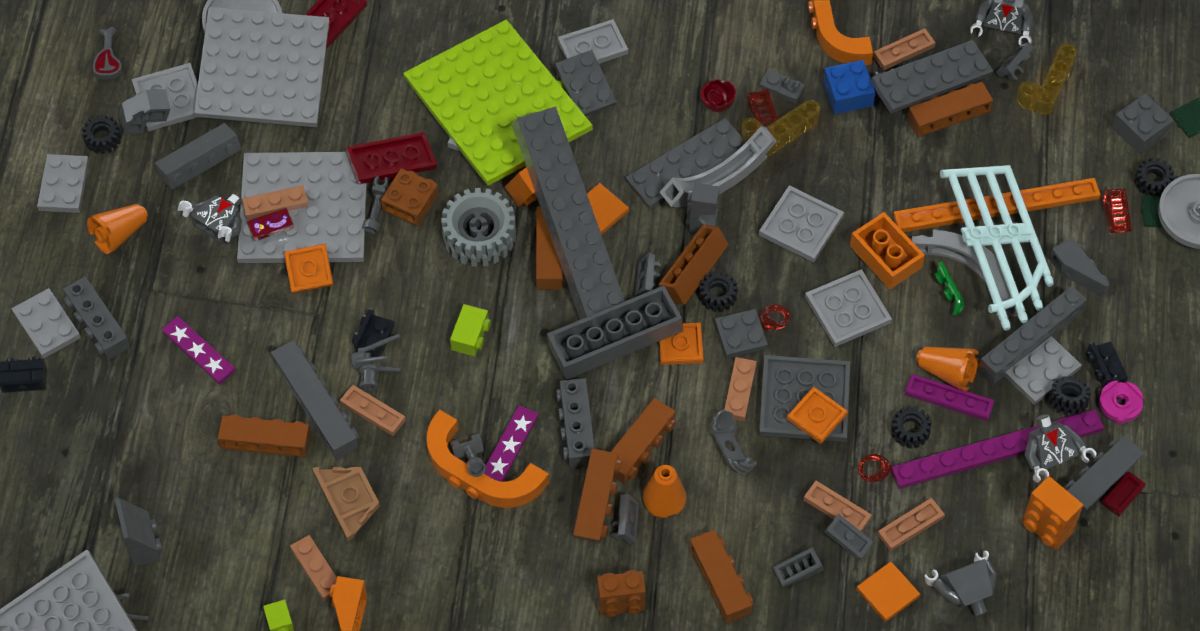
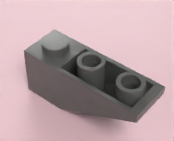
M1071 238L1052 248L1049 260L1062 276L1101 297L1106 296L1110 285L1105 275L1099 272L1095 262L1085 254L1081 244L1077 243L1074 238Z

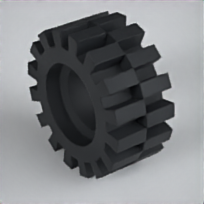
M104 114L102 118L99 115H95L96 119L89 118L90 123L86 121L85 127L82 129L85 144L90 151L94 149L96 154L101 151V154H105V150H108V153L112 152V147L116 149L118 148L117 144L120 145L122 135L119 124L111 116L107 119V116ZM102 130L110 132L104 138L94 137L97 132Z
M1154 157L1149 159V162L1145 159L1143 163L1139 164L1134 182H1136V188L1140 187V193L1145 191V196H1148L1150 193L1153 198H1155L1156 194H1158V197H1161L1164 189L1174 180V170H1171L1172 166L1170 164L1166 166L1167 161L1164 160L1162 163L1160 162L1161 158H1157L1154 161ZM1147 174H1157L1162 178V181H1151L1148 179Z
M717 271V275H714V272H710V277L706 274L704 280L702 279L700 282L699 299L703 306L706 304V309L709 310L712 307V312H716V309L723 312L724 307L726 310H729L730 305L733 307L737 300L736 280L733 281L732 275L727 277L728 273L726 272L723 275H720L721 271ZM714 287H722L727 293L724 296L718 297L712 295L710 290Z
M1063 376L1062 379L1058 378L1056 382H1053L1049 403L1052 404L1051 407L1053 409L1057 407L1056 411L1058 413L1063 411V415L1070 413V416H1074L1075 412L1077 415H1080L1088 407L1091 395L1089 385L1086 386L1085 381L1080 382V378L1073 380V376H1069V379ZM1064 394L1073 395V396H1075V397H1068V396H1065Z
M907 406L906 410L903 407L900 409V412L897 411L891 426V435L893 438L896 437L895 442L899 443L901 441L902 447L908 444V448L911 449L912 445H915V448H918L920 443L924 445L926 440L928 441L932 428L929 414L924 415L925 410L923 409L919 412L917 406L914 407V410H911V406ZM909 421L915 422L919 425L920 429L916 433H910L904 430L903 424Z

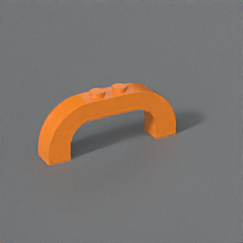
M830 0L808 1L809 13L813 14L811 18L812 29H816L818 42L822 49L831 58L844 64L864 60L865 65H871L873 50L870 37L850 38L842 35L835 27Z
M440 409L431 420L427 431V447L432 466L451 486L463 489L471 498H478L495 507L514 508L536 499L549 484V473L532 463L528 465L518 478L508 482L494 480L485 474L479 477L471 476L467 469V463L452 455L448 450L449 442L458 431V420Z

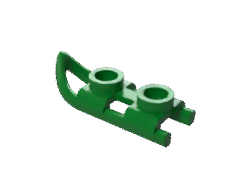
M941 261L937 263L939 266L937 268L938 272L934 274L940 284L945 283L947 289L943 291L948 300L955 301V308L952 313L955 316L963 311L964 300L950 273Z

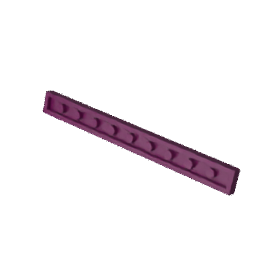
M1096 409L1081 413L1080 415L1052 421L1069 426L1081 438L1103 432L1104 429ZM1039 425L896 465L891 468V472L898 489L1019 456L1025 454L1029 433L1038 429Z

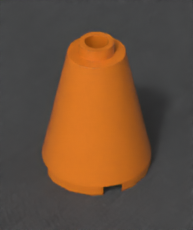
M134 204L92 215L87 219V227L90 235L94 234L97 239L94 241L96 246L105 254L114 252L146 223L148 214L143 206Z
M924 347L918 351L916 362L925 371L961 391H967L970 388L966 386L968 381L973 383L977 372L979 359L975 358V354H979V352L968 348Z
M662 465L655 470L643 490L642 498L646 506L645 508L649 513L656 517L668 518V516L677 515L685 507L687 496L676 470L669 465Z

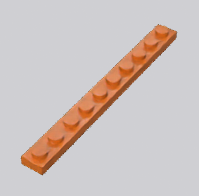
M1095 178L1020 190L1027 211L1099 200L1100 198ZM1012 192L1002 193L1009 215L1019 213ZM984 196L991 218L1001 216L994 196ZM966 199L965 201L972 220H981L982 216L976 199ZM957 201L895 211L893 214L895 224L903 232L964 222Z

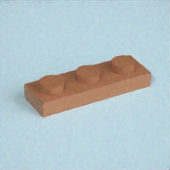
M924 28L874 51L873 57L884 71L934 48L935 41Z
M304 185L242 198L247 220L285 208L291 211L308 207Z
M737 357L734 362L724 410L732 412L734 419L745 421L757 361Z
M354 385L340 399L342 406L391 436H394L406 421L404 415Z
M818 481L814 482L803 501L832 519L837 514H840L861 532L872 518L870 513Z
M930 498L880 529L877 535L891 552L942 520L945 514L935 501Z
M310 535L290 545V548L322 600L325 601L331 598V585L336 584L337 577Z

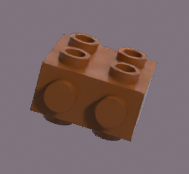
M401 168L381 199L382 211L419 227L439 196L438 184L431 179L418 176L413 171H406Z
M629 570L623 574L615 575L613 573H606L597 577V597L600 616L613 617L619 613L626 612L636 614L641 612V610H645L646 590L642 571Z

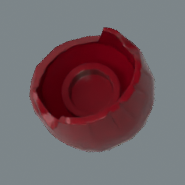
M720 79L708 82L700 91L703 104L715 112L728 110L736 97V89L733 83Z

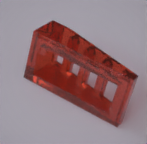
M769 89L750 92L747 100L758 128L764 126L768 130L779 127L780 124ZM764 99V102L756 103V101ZM759 107H767V109L763 110L758 109ZM765 113L770 114L769 116L761 117L760 115ZM772 119L773 123L763 125L762 121Z
M1125 188L1105 190L1103 202L1110 233L1131 232L1132 227ZM1124 221L1125 223L1115 224L1114 222Z

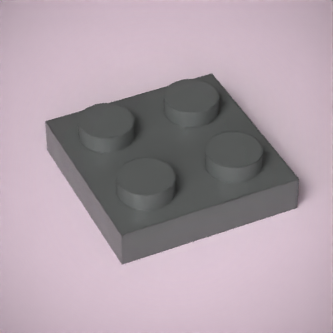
M756 309L715 318V325L726 359L768 348Z

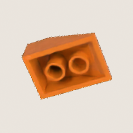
M337 576L336 584L331 585L330 597H332V606L335 607L340 631H360L368 599L364 580Z

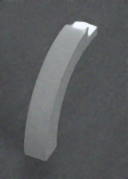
M761 126L739 150L719 165L692 177H673L660 193L671 207L688 206L689 190L693 191L694 183L720 186L719 194H721L753 172L767 158L766 153L777 141L766 127Z
M933 230L931 237L924 235L912 236L911 241L924 255L943 256L961 262L975 271L986 283L973 247H967L962 235ZM982 246L1001 300L1011 299L996 255L985 246ZM1015 306L1005 309L1007 316L1018 315Z

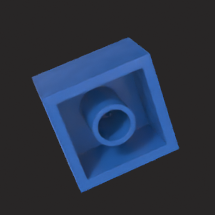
M864 60L824 68L823 84L834 114L873 106L875 90L870 82L871 79Z

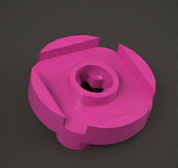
M1113 381L1108 383L1101 392L1098 402L1101 411L1116 424H1124L1136 419L1143 408L1142 392L1131 382L1118 383L1119 381ZM1117 398L1120 400L1125 399V405L1118 404Z

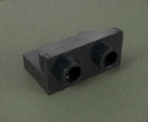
M369 308L367 314H363L361 318L359 332H355L352 338L355 352H358V348L369 346L390 337L395 326L394 321L374 315V309ZM386 344L369 350L367 353L370 352L372 357L381 356Z
M1094 342L1089 343L1085 352L1086 359L1089 364H1092L1094 376L1098 382L1100 381L1102 387L1104 388L1113 381H1119L1118 383L1126 382L1128 375L1112 342L1097 346Z

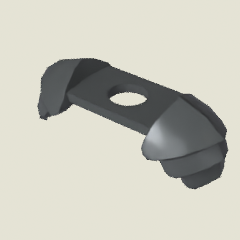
M721 410L714 416L711 422L713 435L721 448L727 464L734 471L745 475L754 468L757 462L752 460L751 457H744L733 435V432L737 430V427L734 425L733 413ZM725 442L730 443L734 447V451L728 450Z

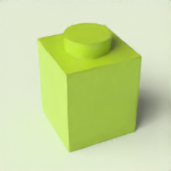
M285 600L263 606L270 631H294Z

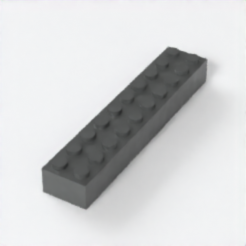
M556 106L516 118L511 125L580 320L625 302Z

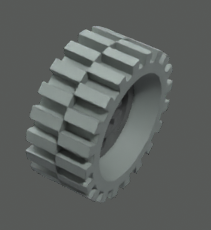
M475 188V193H470L469 189L464 190V196L461 197L458 193L454 196V202L448 201L447 209L444 208L442 212V233L448 253L452 252V257L455 260L460 257L461 263L465 265L467 261H471V266L477 267V262H482L484 267L489 266L488 261L492 260L495 264L499 262L500 255L503 258L508 255L507 249L512 250L513 241L515 242L516 239L515 215L513 207L509 206V201L506 198L502 200V194L496 192L495 195H492L491 189H486L485 193H482L481 188ZM488 224L493 227V231L489 235ZM469 225L471 237L465 233V229Z

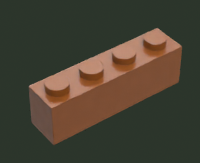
M983 82L973 83L960 90H952L943 96H935L923 103L912 105L909 107L907 120L916 136L921 137L991 112L993 99Z
M537 207V290H562V281H566L541 207Z
M702 225L659 283V287L665 286L674 303L686 304L700 285L701 280L704 279V276L708 274L729 245L720 228Z
M656 398L650 402L611 451L618 453L619 460H622L620 473L615 474V479L626 484L629 479L632 480L637 475L638 467L649 460L651 451L654 447L658 448L661 445L667 431L671 432L677 422L675 420V410Z
M222 415L218 442L220 449L307 457L311 432L309 424L300 421L291 423L280 419L263 420L259 417L242 418L238 415Z
M591 449L573 534L576 539L601 543L602 538L607 536L608 525H605L606 517L611 516L613 508L610 498L611 494L615 495L617 489V482L614 481L615 474L620 473L622 460H619L618 453Z
M714 529L691 538L689 548L725 623L728 624L751 615L752 605H754L750 593H746L743 588L744 581L740 573L736 574L733 568L735 567L734 560L730 554L727 555L724 549L726 545L722 536H718Z

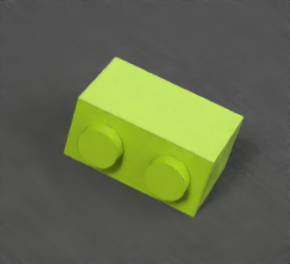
M463 304L450 339L451 350L476 357L478 349L481 350L484 344V332H488L490 329L491 320L488 317V310Z

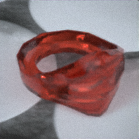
M781 305L768 306L761 313L762 326L766 331L781 329L788 324L790 319V312ZM772 311H779L784 315L785 319L778 323L768 315Z
M880 454L867 455L860 461L858 466L859 475L867 482L882 481L889 475L891 470L889 460ZM870 460L880 461L882 464V470L874 476H867L863 472L864 464Z

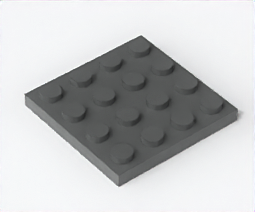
M764 355L759 435L813 439L787 420V415L813 387L848 411L850 361ZM848 415L826 440L847 441Z

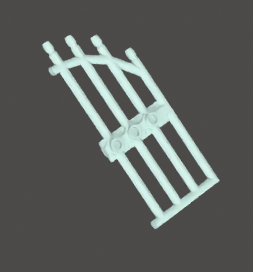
M1011 166L941 170L940 177L949 178L966 227L961 228L963 241L967 247L974 248L994 304L988 306V311L990 313L997 312L1005 331L1010 329V322L1005 309L1015 306L1021 323H1026L1028 317L1022 302L1030 295L1036 310H1042L1043 304L1037 290L1041 276L1044 277L1048 287L1054 283ZM995 174H1005L1023 223H1012ZM986 175L1004 224H993L976 176ZM957 177H968L985 226H974ZM1020 243H1031L1038 262L1033 276ZM1001 244H1011L1027 285L1020 293L1017 290ZM982 246H993L1011 299L1001 300Z

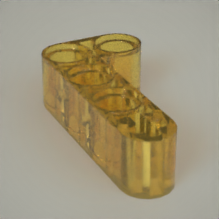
M1070 43L1062 44L1043 85L1023 82L1019 86L1016 99L1017 104L1022 108L1041 115L1051 114L1074 65L1077 54L1076 47Z
M805 101L766 127L777 141L766 153L767 157L818 123L821 108L817 101ZM755 118L745 119L741 128L742 138L747 142L763 125Z

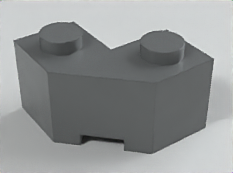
M166 89L144 90L121 104L118 117L123 135L143 134L146 122L167 121L171 108Z

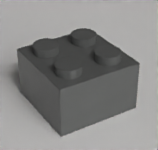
M1145 93L1115 115L1112 129L1138 154H1142L1170 134L1174 120Z

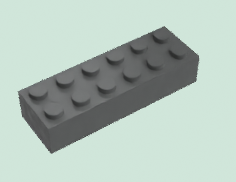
M661 286L547 333L548 346L565 380L681 333L683 332V322L665 286Z

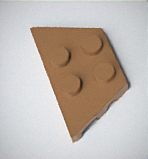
M319 467L312 468L347 541L351 540L380 507L379 501L362 468L333 467V469L322 470Z

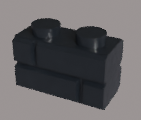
M30 357L28 360L10 358L5 362H0V388L2 393L46 390L47 367L44 359L38 357Z

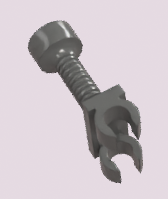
M379 175L375 177V186L372 187L375 200L369 219L364 220L362 229L365 228V232L377 234L379 231L380 223L377 222V218L381 209V199L386 189L389 188L386 177L385 183L378 185Z
M479 433L471 435V441L459 444L458 439L450 441L451 450L455 457L459 459L467 456L469 474L473 477L483 475L486 466L483 460L475 455L484 451Z

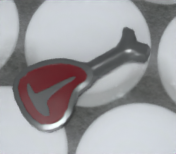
M110 27L107 30H99V34L104 37V48L96 55L93 62V73L98 79H115L123 71L120 60L114 56L112 50V37L116 33L114 27Z

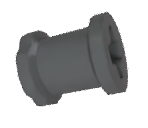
M371 364L359 367V373L361 374L359 388L364 392L377 391L376 374L378 373V367Z

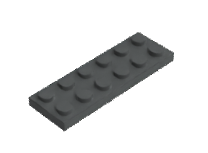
M974 40L874 76L870 82L891 114L992 75L993 69Z
M724 118L626 176L625 182L650 210L665 201L660 191L673 177L687 178L704 173L733 155L746 141L728 120Z

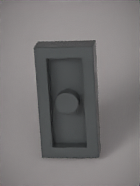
M1030 42L1018 46L995 73L999 77L1007 75L1011 82L1016 81L1018 78L1015 76L1014 71L1017 75L1024 72L1022 67L1017 65L1024 63L1030 57L1029 53L1034 47Z
M768 69L760 83L759 89L797 103L805 88V84Z
M648 253L638 260L634 297L654 290L655 283L653 280L660 277V274L654 270L659 269L661 264L655 262V255L652 253Z
M623 494L620 496V504L618 506L619 521L612 523V526L619 530L616 533H612L611 536L616 540L624 539L627 543L632 544L636 543L639 502L631 495Z
M840 514L835 516L824 531L857 560L863 557L873 543L870 538Z

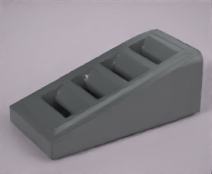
M813 547L773 567L782 587L824 570ZM810 558H811V560H812V562H813V564H814V565L811 566V567L809 566V564H808V562H807V559H810ZM800 562H803L806 568L803 571L801 570L798 564ZM792 565L795 566L798 572L795 575L793 574L790 566ZM786 568L790 576L789 578H785L782 569Z

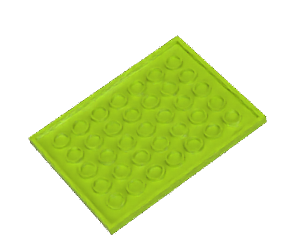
M507 19L403 73L405 80L449 137H451L487 186L526 166L511 125L516 118L556 106L568 142L593 130L590 121Z

